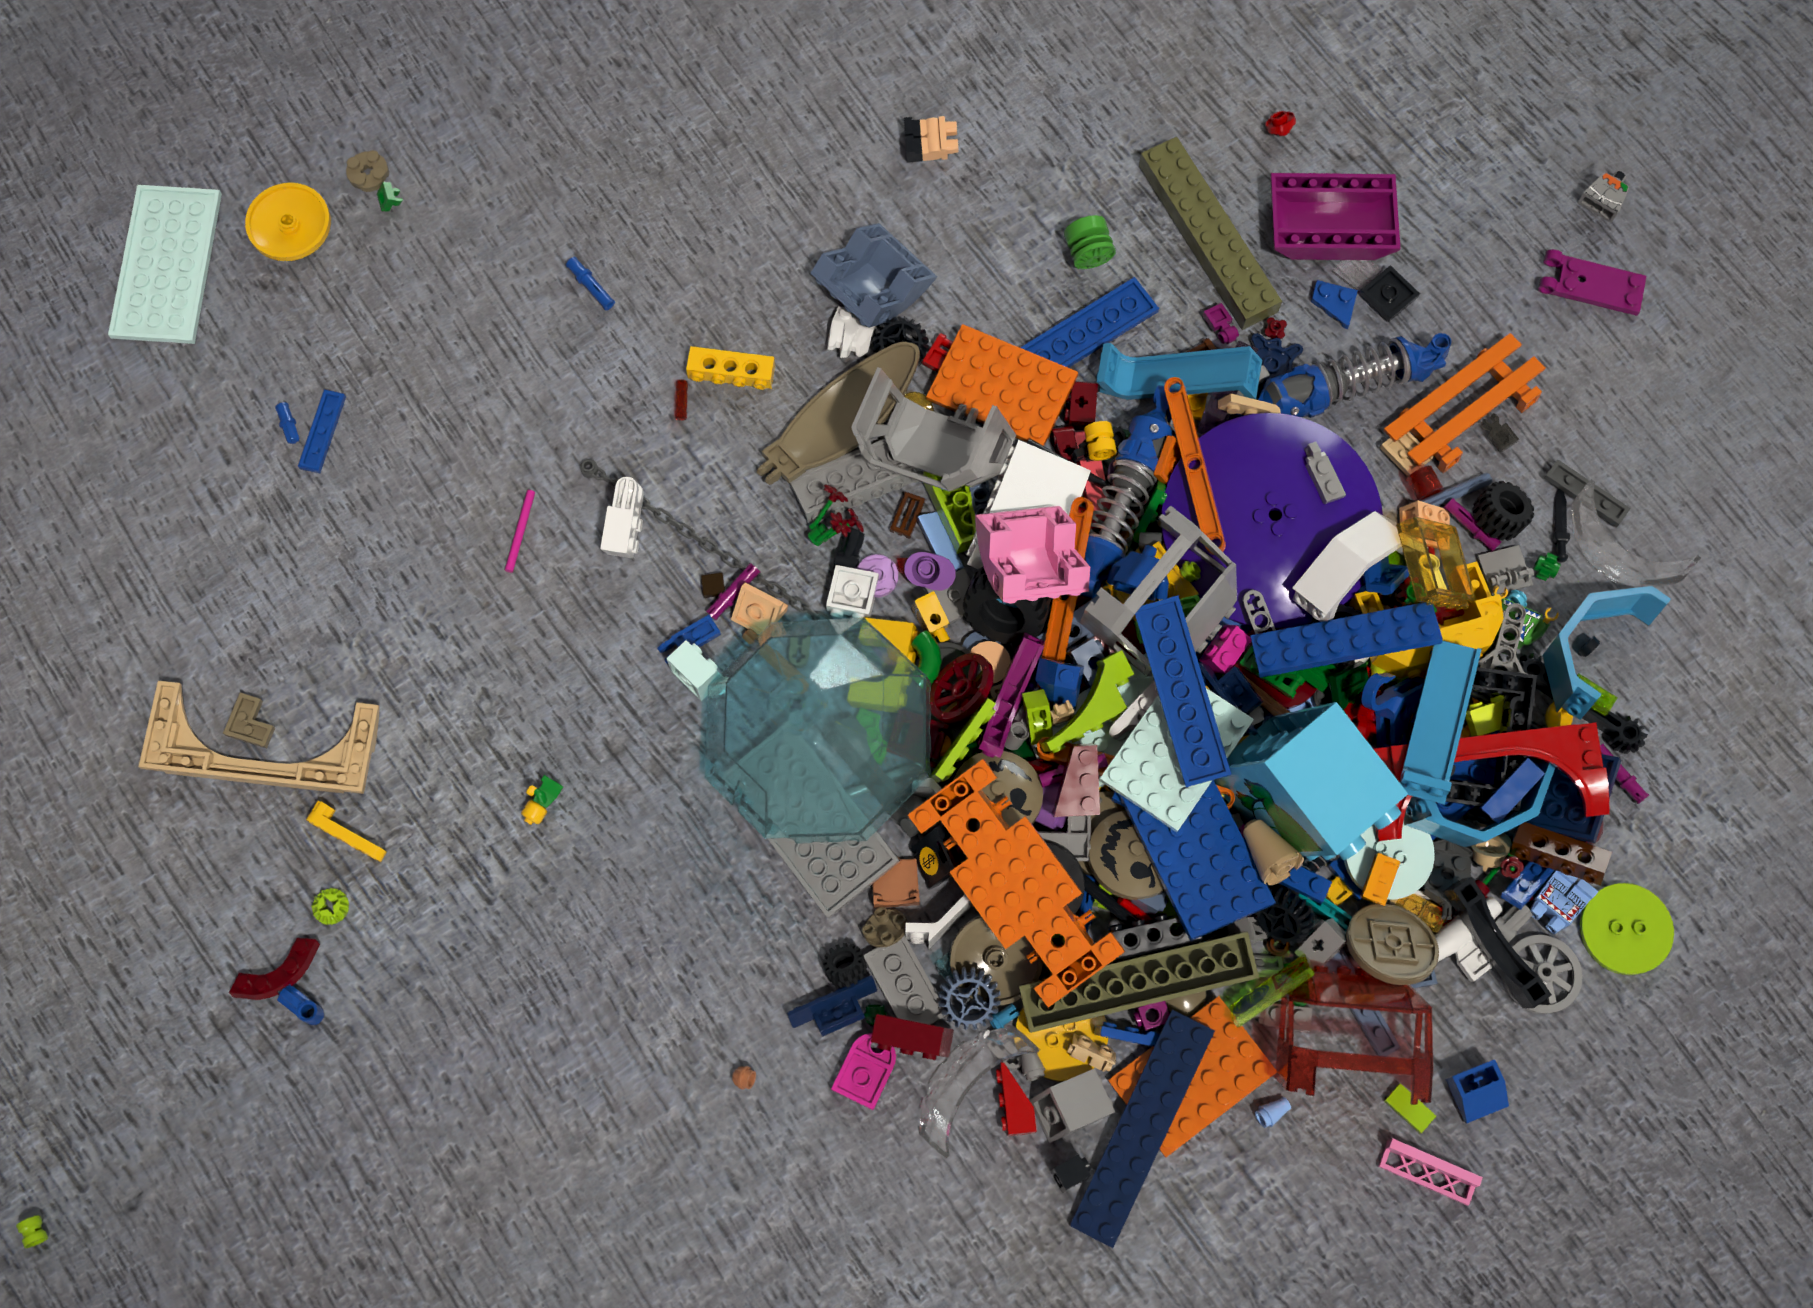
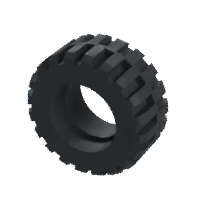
M984 566L975 572L963 599V610L967 621H971L970 625L974 630L977 629L983 637L987 636L991 641H999L1004 645L1009 643L1019 645L1024 632L1038 637L1051 610L1052 598L1041 597L1036 601L1017 600L1013 604L1018 608L1006 606L997 600L1000 598L992 588Z

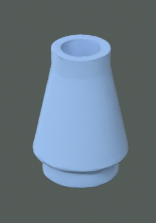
M1285 1097L1264 1104L1255 1111L1256 1119L1264 1128L1268 1126L1273 1127L1291 1109V1105Z

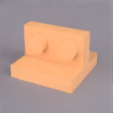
M744 583L741 586L731 620L747 629H752L760 636L769 640L773 636L777 622L787 612L789 605Z

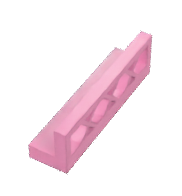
M1393 1138L1387 1140L1378 1165L1379 1168L1467 1206L1470 1204L1475 1187L1480 1186L1483 1178ZM1390 1152L1399 1156L1402 1162L1401 1166L1394 1168L1386 1164ZM1413 1163L1420 1164L1425 1175L1420 1177L1412 1176L1408 1165ZM1404 1167L1406 1173L1403 1172V1171H1401V1170H1399V1169H1401V1168ZM1437 1172L1443 1174L1447 1184L1441 1187L1435 1186L1430 1175ZM1426 1177L1428 1182L1422 1180V1178ZM1459 1182L1468 1185L1465 1198L1456 1195L1452 1185ZM1449 1187L1450 1192L1447 1191V1190H1444V1188Z

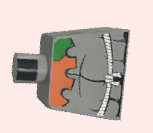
M1616 171L1613 176L1603 173L1585 190L1578 204L1612 223L1620 211L1629 190V186L1623 183L1626 175L1621 171Z

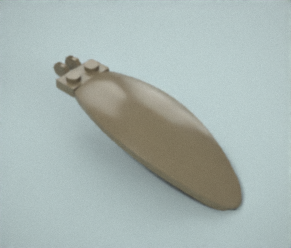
M909 342L895 343L866 358L833 380L796 415L780 439L762 450V456L767 461L757 468V473L763 476L774 467L776 470L767 475L765 479L767 484H773L781 476L788 483H791L805 473L807 469L831 462L858 447L859 444L851 426L877 367L886 373L904 395L918 366L920 357L918 346ZM890 393L876 424H883L896 406V400Z

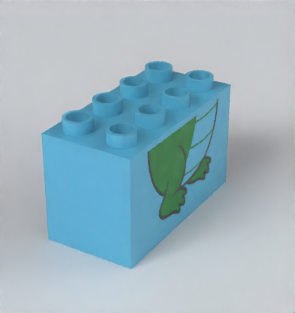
M1337 702L1270 717L1256 729L1258 731L1256 736L1250 734L1234 748L1227 761L1232 775L1214 780L1216 785L1228 788L1234 793L1235 801L1232 808L1236 813L1239 812L1245 824L1253 819L1264 821L1300 852L1302 856H1305L1308 861L1314 860L1319 856H1322L1325 860H1330L1336 855H1339L1342 860L1352 857L1366 844L1361 834L1373 824L1379 830L1395 821L1401 814L1396 804L1408 795ZM1222 794L1224 798L1228 801V803H1230V797L1226 794Z

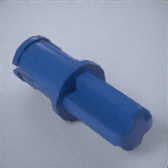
M286 402L279 403L275 406L280 420L279 426L283 429L287 443L296 444L300 439L295 426L296 420L292 417L289 404Z

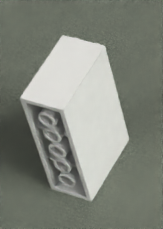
M1018 440L1015 448L1011 447L983 514L1060 506L1069 515L1072 502L1082 496L1091 470ZM975 532L974 539L966 554L970 556L967 565L980 569L983 567L978 546L977 532Z

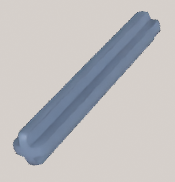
M1484 473L1420 501L1441 506L1448 503L1452 498H1460L1490 485L1492 478L1489 473Z

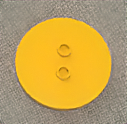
M1022 1008L1015 1027L1016 1046L1020 1050L1022 1046L1033 1044L1045 1067V1076L1043 1078L1064 1082L1095 1068L1089 1065L1092 1057L1088 1056L1084 1063L1070 1057V1053L1066 1052L1069 1044H1072L1073 1034L1085 1035L1092 1042L1107 1046L1108 1038L1093 1034L1094 1027L1103 1026L1106 1018L1103 1015L1030 1033L1024 1009Z

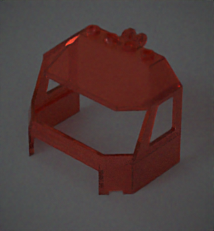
M1314 965L1313 969H1306L1282 989L1276 1070L1278 1072L1275 1074V1079L1287 1091L1298 1092V1088L1306 1090V1095L1314 1096L1317 1067L1411 1075L1410 1104H1418V1099H1421V1103H1431L1433 1081L1432 1007L1411 985H1395L1381 981L1361 967H1356L1353 973L1351 968L1347 966L1337 967V971H1330L1327 966ZM1294 1001L1317 1006L1416 1014L1413 1056L1401 1058L1319 1051L1293 1046ZM1286 1008H1287L1286 1038H1285V1037H1284V1034H1285V1021H1286ZM1423 1013H1425V1051L1420 1048Z

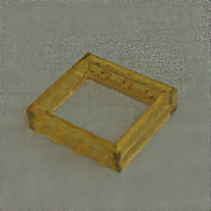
M1414 517L1396 524L1417 602H1426L1427 605L1433 604L1437 607L1444 606L1447 609L1455 608L1460 610L1469 608V604L1476 601L1456 526L1420 517ZM1425 539L1437 542L1450 590L1438 588Z

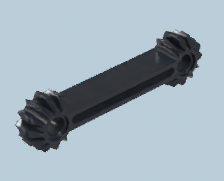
M1531 653L1528 657L1525 654L1521 655L1519 662L1523 671L1528 674L1527 668H1529L1537 675L1536 689L1553 699L1545 664L1541 662L1543 656H1539L1536 659L1534 653ZM1597 702L1582 717L1588 723L1596 722L1597 728L1612 738L1609 744L1616 745L1615 751H1619L1622 748L1624 754H1628L1630 751L1635 753L1639 750V747L1645 745L1643 739L1647 738L1648 734L1642 732L1645 729V725L1639 726V719L1632 721L1630 715L1622 719ZM1623 731L1628 732L1631 739L1626 738Z

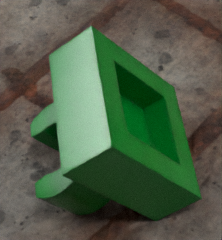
M383 182L377 192L381 211H390L393 205L399 206L403 201L402 198L395 197L398 196L400 189L392 188L391 182Z

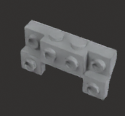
M1091 815L1068 816V831H1037L1043 840L1053 841L1067 848L1078 861H1089Z

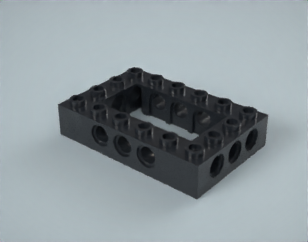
M1477 667L1472 691L1504 696L1500 733L1530 730L1537 675ZM1527 756L1497 757L1493 785L1450 779L1449 782H1452L1445 802L1482 806ZM1453 764L1451 776H1452V775L1454 774V772H1455V767H1456V765H1454V764ZM1521 800L1511 811L1520 812Z

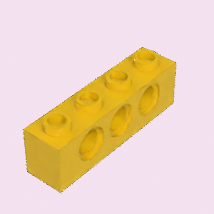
M690 346L686 371L688 378L696 382L705 380L712 381L715 384L729 383L737 387L753 386L760 390L772 389L775 358L772 356ZM707 365H714L712 369L705 368ZM730 367L735 368L732 372L726 371ZM750 370H755V371H757V372L754 373V374H748V373H747V372L750 371Z

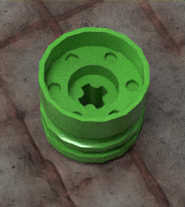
M1092 215L1080 218L1072 222L1064 230V237L1067 246L1071 249L1070 254L1073 258L1074 266L1078 269L1098 267L1107 263L1116 254L1113 240L1109 236L1106 220L1102 216Z

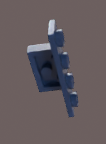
M1202 662L1199 663L1203 679L1207 683L1210 682L1214 687L1212 692L1245 714L1249 715L1263 703V700L1239 668L1234 666L1222 678L1218 679L1210 666ZM1251 723L1245 734L1249 733L1256 736L1258 731Z
M868 976L862 980L859 979L857 984H850L851 987L838 988L828 995L818 997L812 1002L787 1012L792 1027L796 1028L815 1020L823 1037L864 1019L863 1011L857 1000L878 991L873 976Z

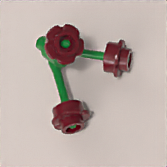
M1511 847L1508 855L1501 862L1500 867L1493 868L1482 882L1475 880L1485 899L1488 898L1487 895L1490 892L1487 884L1498 870L1501 869L1503 876L1511 878L1519 877L1520 872L1523 871V863L1517 857L1510 854Z

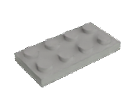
M905 935L891 946L877 947L864 955L870 971L896 1018L932 1025L948 1016L942 1015L941 1010L945 1007H939L938 1001H940V998Z

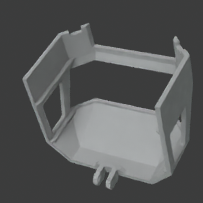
M879 367L876 369L851 426L861 454L870 464L947 491H954L964 485L972 488L1000 475L1016 437V433L997 406L992 405L984 426L981 428L974 425L979 413L978 409L972 408L966 421L962 420L967 409L964 404L959 405L954 417H948L925 409L904 397L893 381ZM890 393L896 400V406L887 425L876 424ZM884 436L894 461L942 477L941 482L879 461L869 438Z
M1172 506L1165 511V515L1161 514L1158 519L1162 521L1160 526L1177 538L1176 541L1124 604L1101 587L1097 592V595L1100 596L1096 603L1092 601L1089 603L1080 622L1081 625L1115 652L1122 650L1127 661L1146 676H1153L1149 660L1121 632L1188 549H1191L1221 573L1219 578L1185 618L1195 652L1201 653L1208 644L1205 640L1211 641L1222 627L1219 624L1224 617L1229 619L1236 610L1233 607L1237 601L1236 564L1194 523ZM1198 541L1218 557L1227 568H1224L1197 546ZM1118 641L1121 645H1123V646H1124L1132 655H1134L1142 664H1140V663H1139L1137 660H1135L1132 656H1130V655H1129L1128 653H1126L1123 649H1121V648L1116 644V642Z

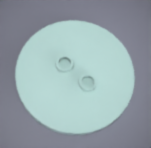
M1406 812L1403 820L1402 839L1378 841L1376 826L1373 824L1361 834L1362 838L1366 841L1365 846L1355 855L1344 860L1348 874L1361 890H1363L1376 853H1381L1400 861L1387 898L1388 900L1410 896L1418 891L1428 880L1434 865L1433 841L1430 834L1406 826V824L1412 822V819Z

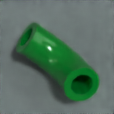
M927 630L921 632L911 644L917 651L920 661L910 677L924 692L930 688L938 677L942 663L940 647L932 634Z

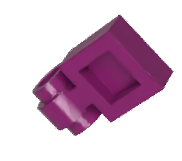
M1222 303L1203 312V317L1212 331L1220 329L1218 338L1222 344H1230L1236 341V338L1239 337L1238 330L1235 326L1229 325L1233 319Z

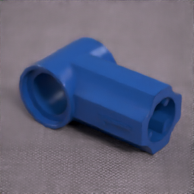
M289 984L279 993L277 1001L303 1022L309 1025H317L323 1020L324 1011L321 1006L314 1003L294 986ZM314 1008L313 1016L307 1018L308 1010Z

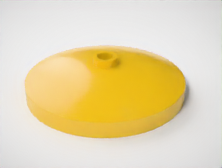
M282 183L264 190L252 201L245 218L246 232L253 246L264 256L278 261H294L312 254L324 243L331 226L330 211L322 196L311 187L299 183Z

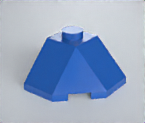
M1039 658L1035 680L1040 688L1044 689L1053 706L1055 704L1060 705L1069 700L1074 711H1076L1084 666Z

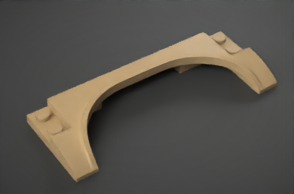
M158 681L138 767L182 776L343 794L344 792L364 794L371 754L375 752L379 723V705L356 703L353 722L349 731L327 753L305 762L292 764L231 758L220 755L204 746L196 737L188 722L183 704L181 684Z

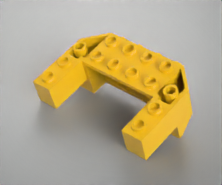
M1476 561L1456 567L1449 576L1459 603L1465 613L1463 616L1445 620L1443 626L1439 624V628L1443 638L1442 641L1474 649H1482L1479 658L1481 659L1483 654L1492 645L1504 618L1500 594L1491 596ZM1364 591L1357 593L1348 603L1355 610H1360L1362 614L1384 610L1376 592ZM1432 645L1370 657L1373 665L1399 678L1408 676L1409 679H1412L1427 671Z

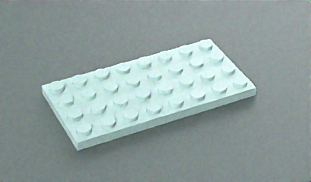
M137 185L108 336L111 339L195 344L222 196L220 190Z

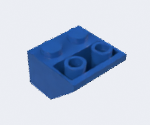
M1495 1059L1445 1079L1465 1124L1509 1107L1506 1083Z

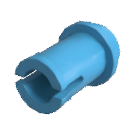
M1013 1003L1009 1004L999 1013L992 1014L993 1020L989 1022L995 1030H1003L1004 1025L1020 1015L1018 1010L1015 1011L1017 1008Z

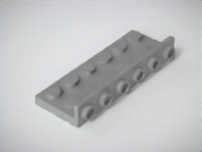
M885 439L872 444L879 461L923 475L924 471L894 461ZM860 449L824 465L806 470L805 473L792 481L790 485L805 513L808 525H811L829 500L828 497L831 493L824 490V485L826 484L835 487L837 492H843L848 502H841L837 499L836 502L831 504L821 521L830 517V513H842L849 508L858 507L864 502L880 498L886 493L899 490L903 486L919 481L870 464L861 454Z

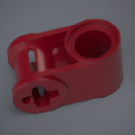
M1074 427L1053 428L1050 437L1055 453L1073 462L1070 455L1073 453V450L1078 449Z

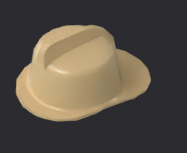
M1502 833L1486 842L1472 845L1474 861L1483 866L1484 872L1487 871L1488 867H1500L1501 862L1509 853L1511 839L1508 835Z

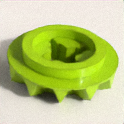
M334 888L321 890L314 897L313 904L311 905L313 916L320 923L326 925L340 922L345 918L349 910L347 896L342 891ZM326 899L332 903L336 902L333 905L334 914L328 909L323 910L327 906Z

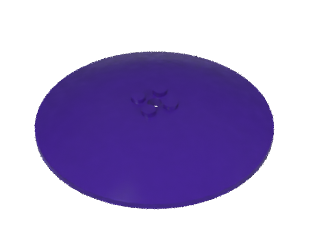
M1260 413L1224 422L1202 435L1199 441L1226 542V548L1223 553L1236 564L1237 601L1233 605L1236 610L1229 617V620L1252 627L1243 604V596L1249 590H1257L1263 595L1275 629L1292 628L1312 623L1313 616L1293 600L1295 594L1293 586L1336 535L1374 511L1383 515L1381 500L1374 479L1366 464L1346 441L1331 430L1311 420L1282 413ZM1317 442L1321 452L1326 453L1346 493L1344 498L1323 504L1306 468L1307 454L1304 449L1308 444ZM1181 457L1168 481L1165 490L1167 497L1162 505L1161 514L1165 515V511L1172 506L1200 529ZM1191 461L1189 468L1192 470L1197 469L1200 466V461ZM1272 510L1278 511L1281 519L1278 521L1271 520L1269 512ZM1162 527L1163 541L1167 551L1177 538ZM1219 539L1211 540L1217 547L1220 546L1221 541ZM1198 541L1197 546L1224 568H1227L1218 557L1210 554L1205 546ZM1188 549L1177 562V565L1181 569L1183 563L1189 561L1195 562L1199 566L1201 578L1190 583L1199 593L1198 596L1201 600L1221 573L1191 549ZM1363 575L1344 596L1338 606L1340 604L1344 605L1356 594L1364 584ZM1250 594V599L1247 600V603H1251L1255 609L1250 610L1251 615L1256 611H1264L1263 606L1261 608L1257 606L1256 601L1259 600V596L1255 597L1253 594ZM1263 614L1256 616L1255 625L1257 627H1264L1268 621L1267 617Z

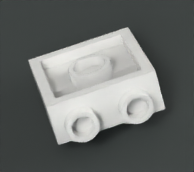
M836 565L826 604L830 615L842 618L843 614L852 616V620L862 622L863 617L870 618L879 573Z

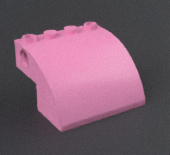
M1060 506L975 515L978 546L982 563L992 588L1003 602L1016 603L1017 600L1024 599L1036 601L1041 597L1058 598L1060 595L1066 594L1078 596L1083 592H1089L1090 566L1074 549L1076 523Z

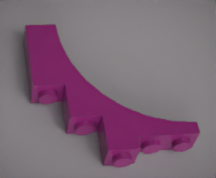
M1025 632L994 700L996 704L993 709L996 712L989 722L984 725L978 738L977 744L979 749L988 757H1001L1011 724L1022 699V693H1024L1045 646V641Z

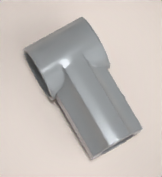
M1023 706L1018 709L1006 739L1005 747L1009 750L1019 749L1029 736Z
M1526 905L1521 910L1512 906L1495 922L1509 943L1517 935L1520 927L1533 914Z

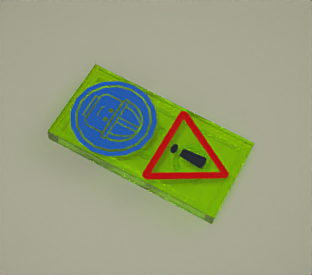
M1304 953L1229 1006L1232 1021L1237 1028L1314 976L1315 973L1307 955Z

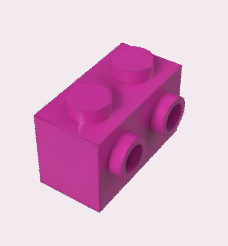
M1224 625L1199 660L1210 666L1215 674H1226L1232 669L1247 648L1251 638L1237 625Z

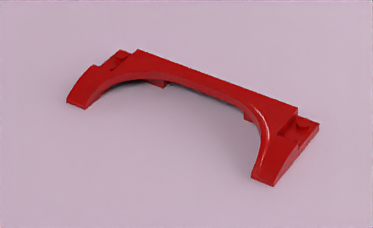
M1596 722L1460 738L1454 763L1513 755L1538 758L1554 765L1572 780L1582 797L1585 817L1609 814L1608 778L1606 768H1603ZM1409 744L1375 748L1374 751L1400 783ZM1407 795L1396 804L1401 814L1395 821L1378 830L1376 828L1378 841L1402 839L1403 820L1412 796Z

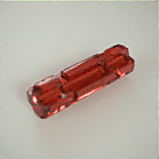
M686 380L676 381L675 419L678 421L687 419L688 384Z

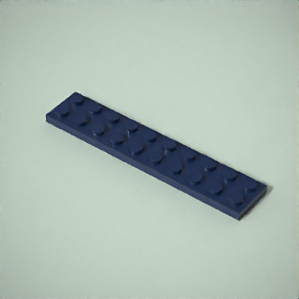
M1174 1010L1171 1011L1070 1224L1071 1227L1111 1248L1114 1247L1215 1030Z

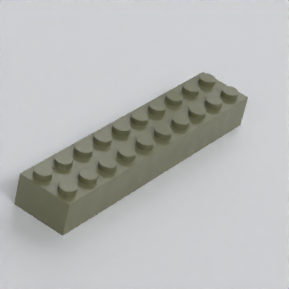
M1176 136L1142 152L1138 165L1241 330L1278 313L1282 300L1178 137Z
M1242 931L1109 963L1049 1008L1034 989L1035 986L1045 979L1020 984L1018 988L1028 1030L1031 1033L1257 979L1259 975L1248 932Z

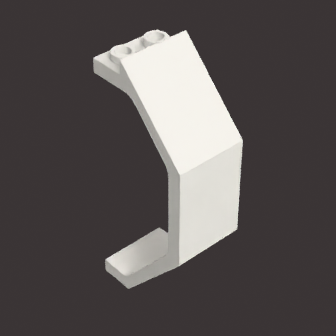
M1374 511L1336 535L1293 586L1295 590L1293 600L1318 621L1333 620L1340 601L1368 568L1394 551L1399 552L1417 566L1421 557L1426 554L1428 547L1396 522Z
M910 778V793L918 797L931 798L942 789L932 778ZM964 894L938 922L906 923V939L910 940L912 944H924V940L929 941L930 949L973 904Z

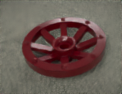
M977 653L965 654L951 661L939 673L930 689L928 697L930 712L944 723H955L974 713L984 702L991 690L994 679V670L991 663ZM979 664L981 665L982 670L976 677L977 668ZM970 665L967 679L963 673L962 667ZM954 673L958 679L955 685L947 682ZM942 689L952 692L951 696L940 698ZM953 703L944 712L941 711V706Z

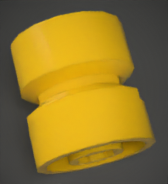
M1098 421L1085 426L1084 432L1086 442L1089 443L1087 448L1091 460H1107L1117 454L1115 440L1112 439L1114 435L1110 422Z

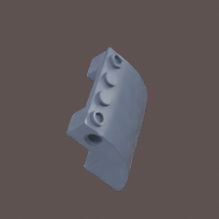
M880 223L856 228L845 248L822 253L815 267L810 272L818 284L826 287L833 298L842 302L845 305V309L857 316L859 322L868 328L883 324L887 319L891 320L902 313L937 278L929 268Z

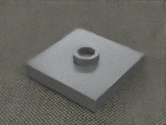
M964 568L956 572V578L948 589L938 591L925 588L927 594L935 592L950 624L965 617L963 599L971 580Z

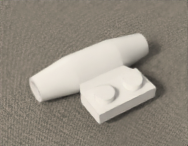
M1489 897L1486 899V902L1495 920L1502 912V907L1495 898ZM1459 915L1435 934L1439 946L1438 962L1455 953L1458 966L1470 982H1474L1493 967V964Z

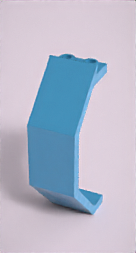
M1653 586L1589 593L1542 655L1556 712L1562 707L1570 715L1581 720L1601 696L1600 692L1581 680L1575 673L1568 637L1579 622L1629 614L1637 617L1649 626L1671 598Z
M1528 756L1545 774L1521 799L1520 812L1512 811L1499 824L1494 822L1480 830H1476L1445 819L1435 802L1413 796L1406 809V814L1412 819V822L1406 824V826L1463 847L1486 842L1539 815L1555 766L1544 760Z

